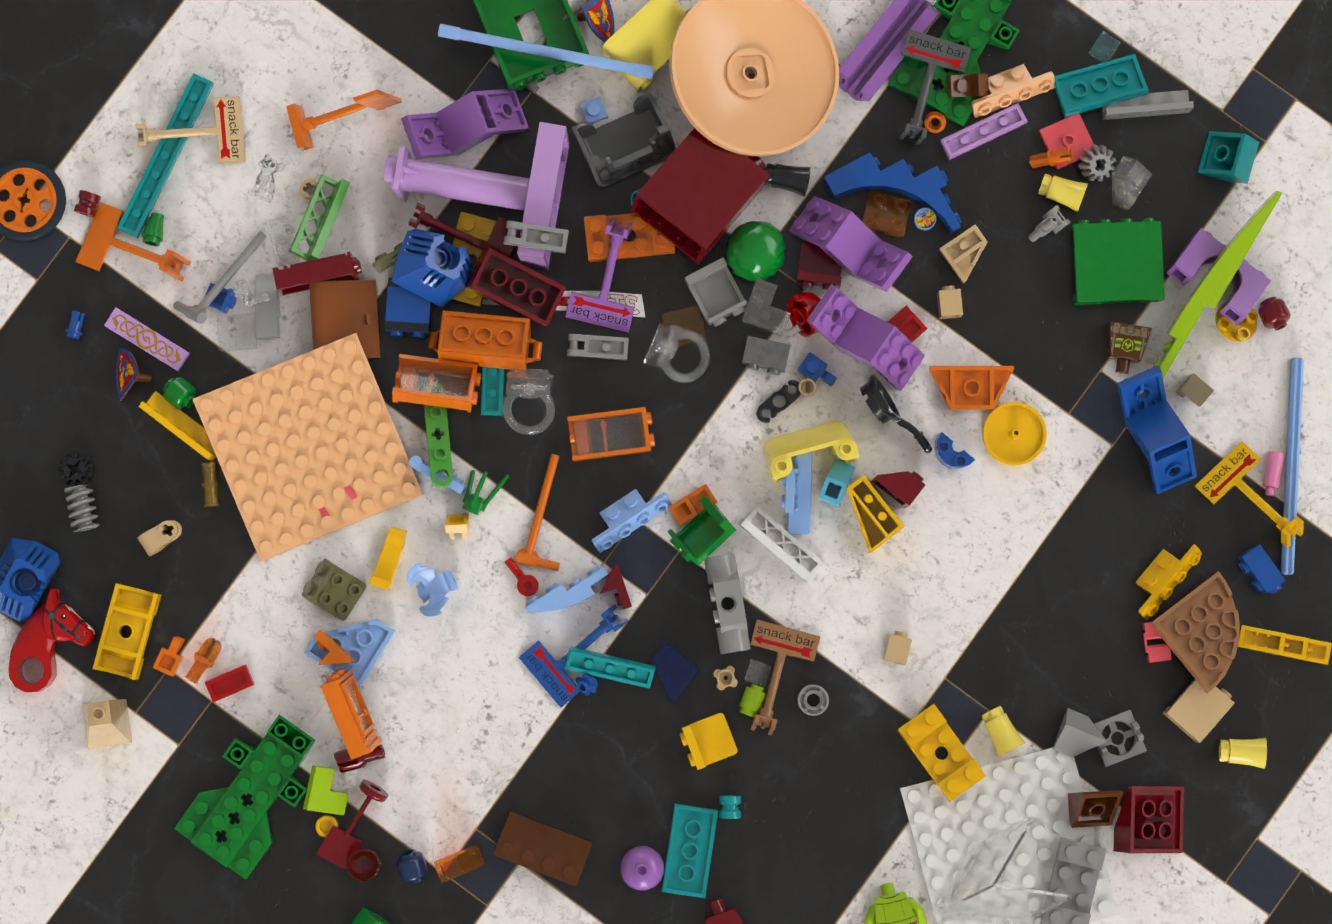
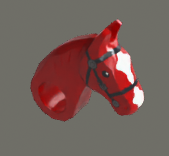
M50 589L46 603L26 621L12 646L8 668L9 678L13 685L23 692H39L52 685L57 676L56 642L73 641L77 645L88 646L95 639L94 629L71 607L59 600V589ZM31 657L41 661L44 667L43 677L35 684L25 680L22 674L23 664Z

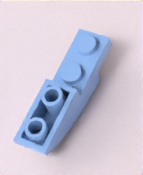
M597 566L587 573L589 577L583 581L578 578L569 584L571 588L569 590H566L563 584L558 586L555 583L546 589L547 594L541 598L536 595L528 600V606L525 609L527 612H548L578 604L595 595L591 586L609 574L604 567L600 569Z

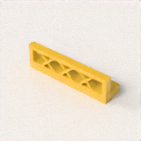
M155 391L146 403L142 401L138 406L207 460L213 461L216 454L205 428L182 410L176 409L168 403L160 393Z

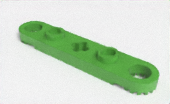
M429 384L425 386L423 391L428 392ZM432 384V390L434 389L439 391L440 394H445V390L440 384ZM424 405L431 481L436 487L445 488L451 484L453 479L447 409L445 407ZM435 431L444 434L440 440H436V437L432 436L435 434ZM442 471L447 473L448 479L446 481H439L435 475Z

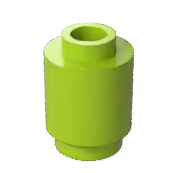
M751 684V687L746 686L739 705L741 707L739 712L751 717H755L757 713H760L767 695L763 692L764 688L755 684Z

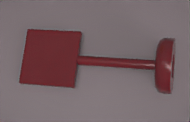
M363 779L359 785L360 790L367 797L346 832L333 825L316 852L317 855L343 869L346 868L362 842L350 834L370 801L373 799L378 802H384L389 796L384 789L368 780Z

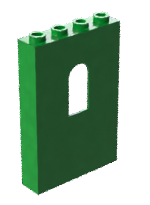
M472 0L486 34L524 41L514 17L534 10L546 37V46L589 54L567 0ZM491 46L509 91L513 89L514 91L521 90L526 87V84L531 82H542L547 76L552 74H563L570 67L583 66V64Z

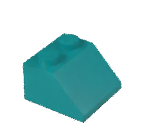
M1209 131L1198 173L1227 182L1248 184L1259 142L1245 133Z

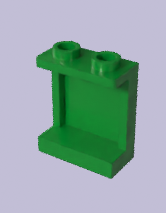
M706 495L699 500L704 509L680 532L675 533L672 529L667 531L672 537L670 542L678 550L681 548L680 555L687 562L692 560L697 566L736 531L734 526Z

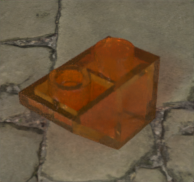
M478 844L434 861L441 883L485 865Z

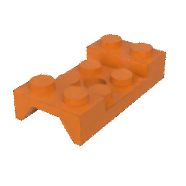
M635 213L584 217L589 262L608 260L611 235L605 234L611 218L616 219L615 226L620 224L623 228L627 226L628 222L633 223L631 230L636 234V238L631 242L623 239L622 245L619 246L617 259L675 253L674 244Z

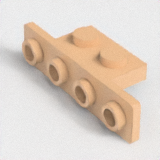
M1022 64L988 77L989 95L972 101L974 117L987 115L993 111L1054 89L1055 79L1053 72L1050 71L1032 78L1025 65Z

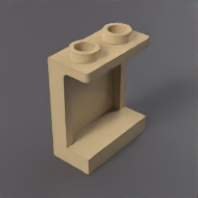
M1194 679L1172 706H1168L1164 710L1163 714L1191 739L1201 743L1234 705V702L1230 699L1232 695L1225 689L1221 688L1219 690L1215 686L1209 693H1206L1196 679Z

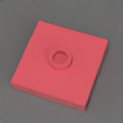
M1080 114L1072 115L1039 130L1047 151L1050 149L1056 151L1068 147L1073 151L1069 153L1073 154V161L1057 163L1055 165L1056 170L1081 160L1079 156L1086 155L1084 148H1088L1091 151L1093 141Z

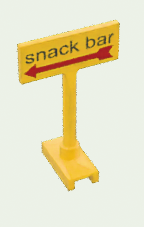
M1241 442L1195 485V488L1212 504H1215L1233 486H1236L1277 524L1276 527L1281 530V543L1288 549L1291 546V536L1294 537L1296 534L1299 536L1303 535L1304 521L1298 516L1291 522L1286 517L1283 518L1242 480L1261 461V458L1245 443Z

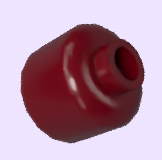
M1270 297L1260 303L1261 307L1258 309V314L1265 328H1274L1277 331L1287 326L1286 322L1290 319L1291 314L1283 299Z

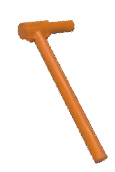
M551 454L526 548L518 550L515 562L558 571L560 563L540 558L537 552L534 551L559 460L558 455Z

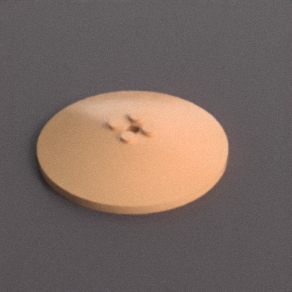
M700 0L684 16L671 45L670 78L681 110L698 132L725 150L757 157L771 156L789 151L808 140L820 129L835 103L839 85V64L836 49L826 26L818 15L802 0ZM746 68L754 71V79L746 77Z

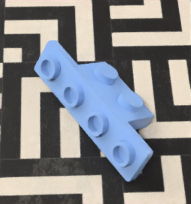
M812 451L791 457L792 471L788 476L782 478V485L786 486L785 495H782V508H785V513H789L788 533L810 534Z
M634 489L600 512L609 528L593 538V544L600 553L611 548L614 543L629 536L631 532L647 524L649 520L658 514L665 512L672 505L666 493L663 492L648 503H645L638 491Z

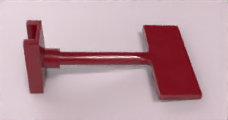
M418 202L416 209L421 212L420 214L414 212L413 216L417 220L410 218L408 225L417 228L419 224L426 227L431 226L482 251L484 248H492L509 257L514 246L503 243L504 236H507L508 231L506 228L507 220L498 217L487 242L434 219L433 215L425 212V205ZM517 230L516 238L519 237L521 232L520 230Z

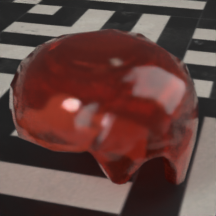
M359 848L349 855L346 869L353 879L369 881L377 876L381 861L373 850Z

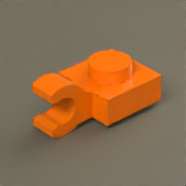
M174 636L169 649L161 648L153 668L174 677L184 657L178 654L185 639Z

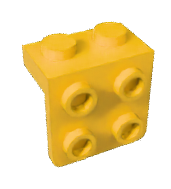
M718 713L682 727L683 732L679 734L683 745L689 746L691 753L687 755L691 766H696L697 770L735 755L738 751L723 713Z

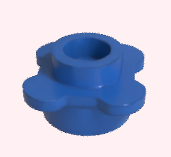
M584 673L582 677H576L578 688L584 695L588 696L591 692H596L598 683L593 675Z

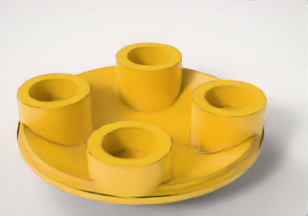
M1226 303L1222 304L1215 316L1219 332L1225 338L1234 342H1244L1250 339L1257 328L1258 314L1256 311L1251 310L1246 318L1236 326L1219 313Z

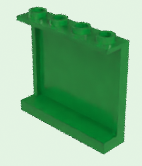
M1129 218L1120 219V222L1111 223L1110 219L1098 220V223H1089V220L1076 221V224L1070 227V231H1073L1076 294L1073 296L1074 305L1163 301L1165 293L1161 221H1155L1154 218H1143L1141 222H1133V219Z

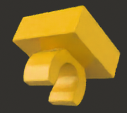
M468 514L446 515L445 528L446 533H450V539H454V533L460 532L462 533V539H465L469 526Z

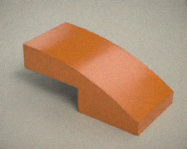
M707 484L668 507L679 526L696 517L704 509L699 500L705 495L714 504L718 503Z

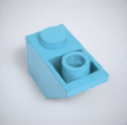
M835 459L820 492L819 500L839 508L855 467Z

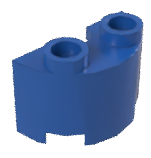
M943 432L939 433L935 440L936 458L942 465L950 469H960L967 467L975 461L965 450L961 452L954 451L952 448L954 441Z

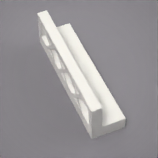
M758 506L741 524V527L806 583L811 580L813 575L824 564V562ZM757 513L765 518V528H757L750 522ZM768 522L771 523L774 527H768ZM778 529L782 534V542H773L769 538L768 530ZM784 535L791 541H785ZM794 543L798 546L799 556L791 557L787 554L785 544ZM801 550L807 555L801 556ZM802 558H812L817 563L811 572H808L802 566Z

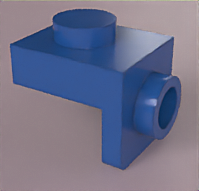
M210 283L205 296L213 288L215 284ZM223 288L208 307L227 314L229 308L233 309L236 304L237 297H235V291L231 288L229 290Z

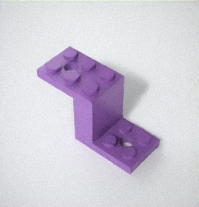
M509 89L470 92L437 113L406 115L401 118L415 159L460 155L493 135L524 132L529 129L514 89L511 91Z
M816 196L807 203L806 208L789 229L793 235L819 246L849 275L886 292L913 257L907 251L882 241L852 211Z
M832 284L807 319L839 351L875 369L899 391H902L925 357L894 325L858 308L838 287Z

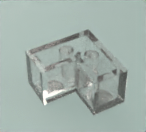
M757 278L742 323L783 337L791 313L771 306L778 285Z

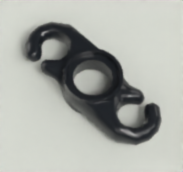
M788 381L789 385L796 387V393L790 394L788 386L783 385L781 390L774 392L757 409V418L763 423H769L770 418L762 416L764 409H769L771 418H775L779 412L784 411L799 398L801 393L798 388V381ZM777 395L783 396L786 401L785 405L781 408L773 404V398Z

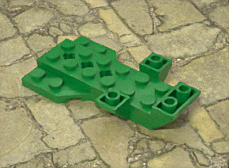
M936 0L934 7L949 21L940 39L970 47L971 51L964 74L951 70L946 72L944 71L945 68L936 67L932 83L939 82L942 90L939 88L938 91L934 90V85L931 84L925 107L932 111L941 112L946 119L963 128L973 111L972 101L979 99L981 96L948 98L947 76L981 74L977 60L987 44L1009 50L1020 31L1002 20L1012 0ZM905 56L888 85L918 102L928 63Z
M280 714L256 749L237 738L234 739L222 757L241 769L237 777L229 787L200 792L174 828L191 840V843L226 868L229 867L244 879H248L273 843L268 811L278 796L295 808L307 791V788L294 774L308 755L315 739ZM251 794L253 804L249 803L246 805L243 797L244 795L248 796ZM236 812L239 813L238 818L240 819V822L238 823L236 821L235 823H233L231 821V814H236ZM225 831L227 841H220L218 832Z

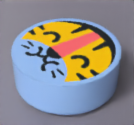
M929 208L919 209L914 216L916 227L920 230L931 229L936 223L934 211Z

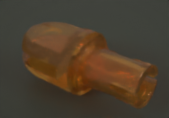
M208 638L204 641L198 652L194 654V660L196 661L187 675H185L188 680L197 684L206 668L213 667L214 661L222 648L220 641L215 638Z

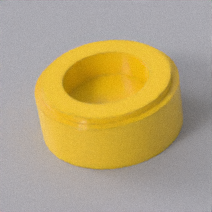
M331 815L320 817L315 825L317 833L322 837H326L333 825L338 827V821Z

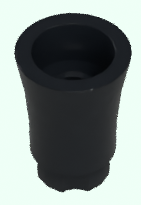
M767 163L765 171L769 174L765 185H771L774 188L806 196L811 167Z

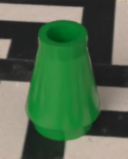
M151 213V217L142 234V242L144 244L158 247L160 242H163L164 215Z

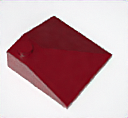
M1129 786L1114 827L1113 851L1130 854L1183 853L1184 786Z

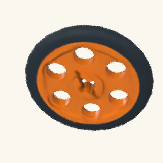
M30 160L15 161L0 169V192L8 190L10 193L7 201H0V233L16 241H31L46 236L55 229L62 219L66 206L65 188L57 174L48 166ZM19 174L24 175V183L21 186H16L14 184L15 176ZM43 179L46 182V186L43 190L37 191L35 183L37 180ZM27 195V198L30 199V202L25 203V206H23V203L20 202V199L25 198V196ZM44 200H50L52 203L49 211L41 210V203ZM14 211L15 219L12 222H6L4 218L6 212ZM31 215L35 216L37 219L36 224L33 227H28L25 222L26 218Z

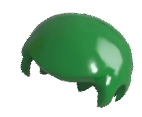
M750 221L735 228L728 237L725 246L726 261L733 268V274L749 281L766 280L769 276L776 274L778 268L782 267L785 259L784 249L786 245L783 241V234L774 225L763 221Z

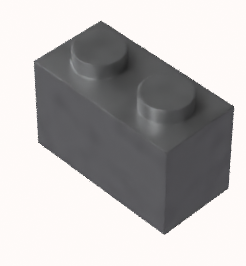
M748 336L742 364H745L747 369L758 371L760 367L767 369V373L780 375V372H785L791 345Z

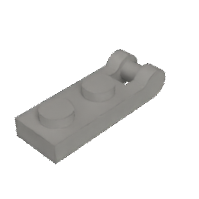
M507 221L506 228L508 231L507 236H504V244L566 253L569 230ZM517 230L523 231L522 238H516Z
M568 334V341H570L566 355L568 357L627 360L629 338ZM578 342H585L584 350L578 349Z

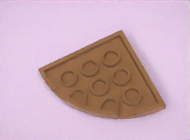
M1219 571L1150 623L1206 693H1209L1226 675L1232 660L1235 658L1240 635L1239 614L1235 608L1232 598L1233 594Z

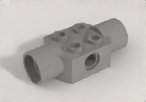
M735 554L708 557L704 562L708 585H713V588L709 589L711 602H716L717 610L713 611L715 624L719 623L720 628H716L720 654L749 650L751 647ZM730 598L733 601L732 609L725 610L721 605L722 599Z

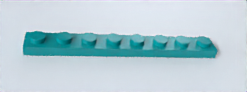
M193 73L166 129L193 128L214 83ZM188 137L163 138L160 140L117 229L139 238Z

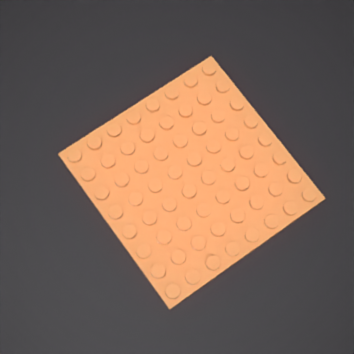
M357 333L193 399L260 561L423 495ZM348 485L357 495L353 500H351L344 489ZM325 507L330 516L323 517L318 509Z

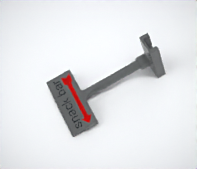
M908 30L901 55L926 62L928 66L914 116L910 119L909 124L907 123L901 129L898 137L899 140H903L908 135L910 138L915 137V144L919 145L926 138L928 129L922 128V116L936 67L940 66L964 74L971 51L970 47Z

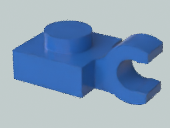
M809 352L797 369L798 372L815 383L820 378L832 386L837 378L825 371L828 364L811 352Z

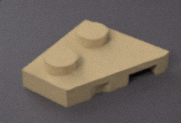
M976 224L939 249L962 284L967 281L988 242Z

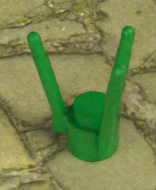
M472 470L466 494L462 501L464 502L462 508L476 515L479 514L480 510L484 512L488 503L508 480V474L504 476L482 503L483 498L479 494L488 472L484 471L473 494L471 490L475 470Z

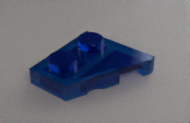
M667 642L652 658L672 702L675 701L700 671Z

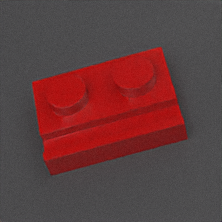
M907 305L888 321L911 342L928 329Z

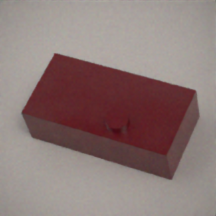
M492 248L483 249L465 286L524 318H529L530 321L545 327L548 326L566 289L565 286Z

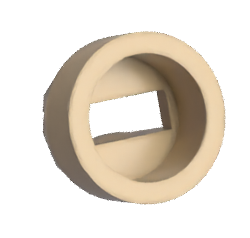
M806 378L799 383L798 388L802 395L809 397L815 394L817 386L813 380ZM807 383H810V393H807Z

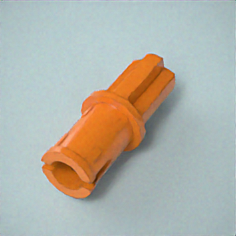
M1070 147L1056 151L1050 149L1046 153L1030 156L1029 163L1032 168L1047 165L1053 167L1057 163L1073 161V154H1069L1073 151Z

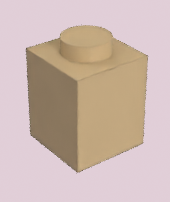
M955 286L942 287V290L937 292L939 319L962 317L961 289H955Z
M895 631L894 635L889 634L883 660L906 665L912 639L907 638L908 634Z

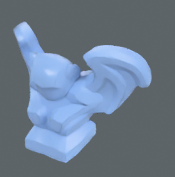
M417 563L408 571L407 582L410 586L417 581L422 582V585L416 586L418 596L423 600V603L429 599V603L426 606H421L419 608L420 612L427 617L440 615L442 613L440 610L449 599L445 595L449 590L455 591L459 588L453 573L448 569L443 574H435L436 568L420 566L421 563Z

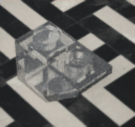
M1123 156L1112 173V201L1116 207L1129 210L1152 175L1137 159Z

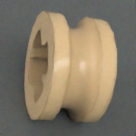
M313 179L304 180L300 185L301 194L308 200L311 199L312 194L309 195L305 188L308 189L307 185L309 184L314 188L316 187L317 182Z

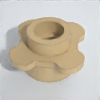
M732 666L714 671V677L717 678V688L719 690H724L725 687L737 686L738 680L735 679V669Z

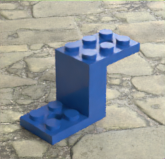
M1158 365L1118 382L1125 426L1149 462L1155 492L1160 494L1196 478L1197 473L1190 434L1166 400L1162 371Z

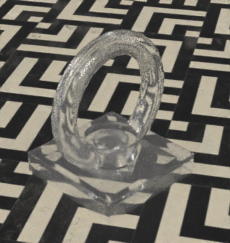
M660 323L643 363L650 367L663 368L665 373L675 381L691 382L698 379L706 371L710 360V352L706 341L696 332L682 330V328L676 325ZM681 339L694 341L701 351L700 364L693 372L687 374L675 371L669 362L676 353L677 341Z
M509 373L506 384V394L508 395L503 403V415L507 424L513 430L524 435H534L541 433L550 426L555 416V404L550 396L553 375ZM518 396L526 399L541 397L546 405L545 418L535 426H524L518 423L512 415L514 400Z

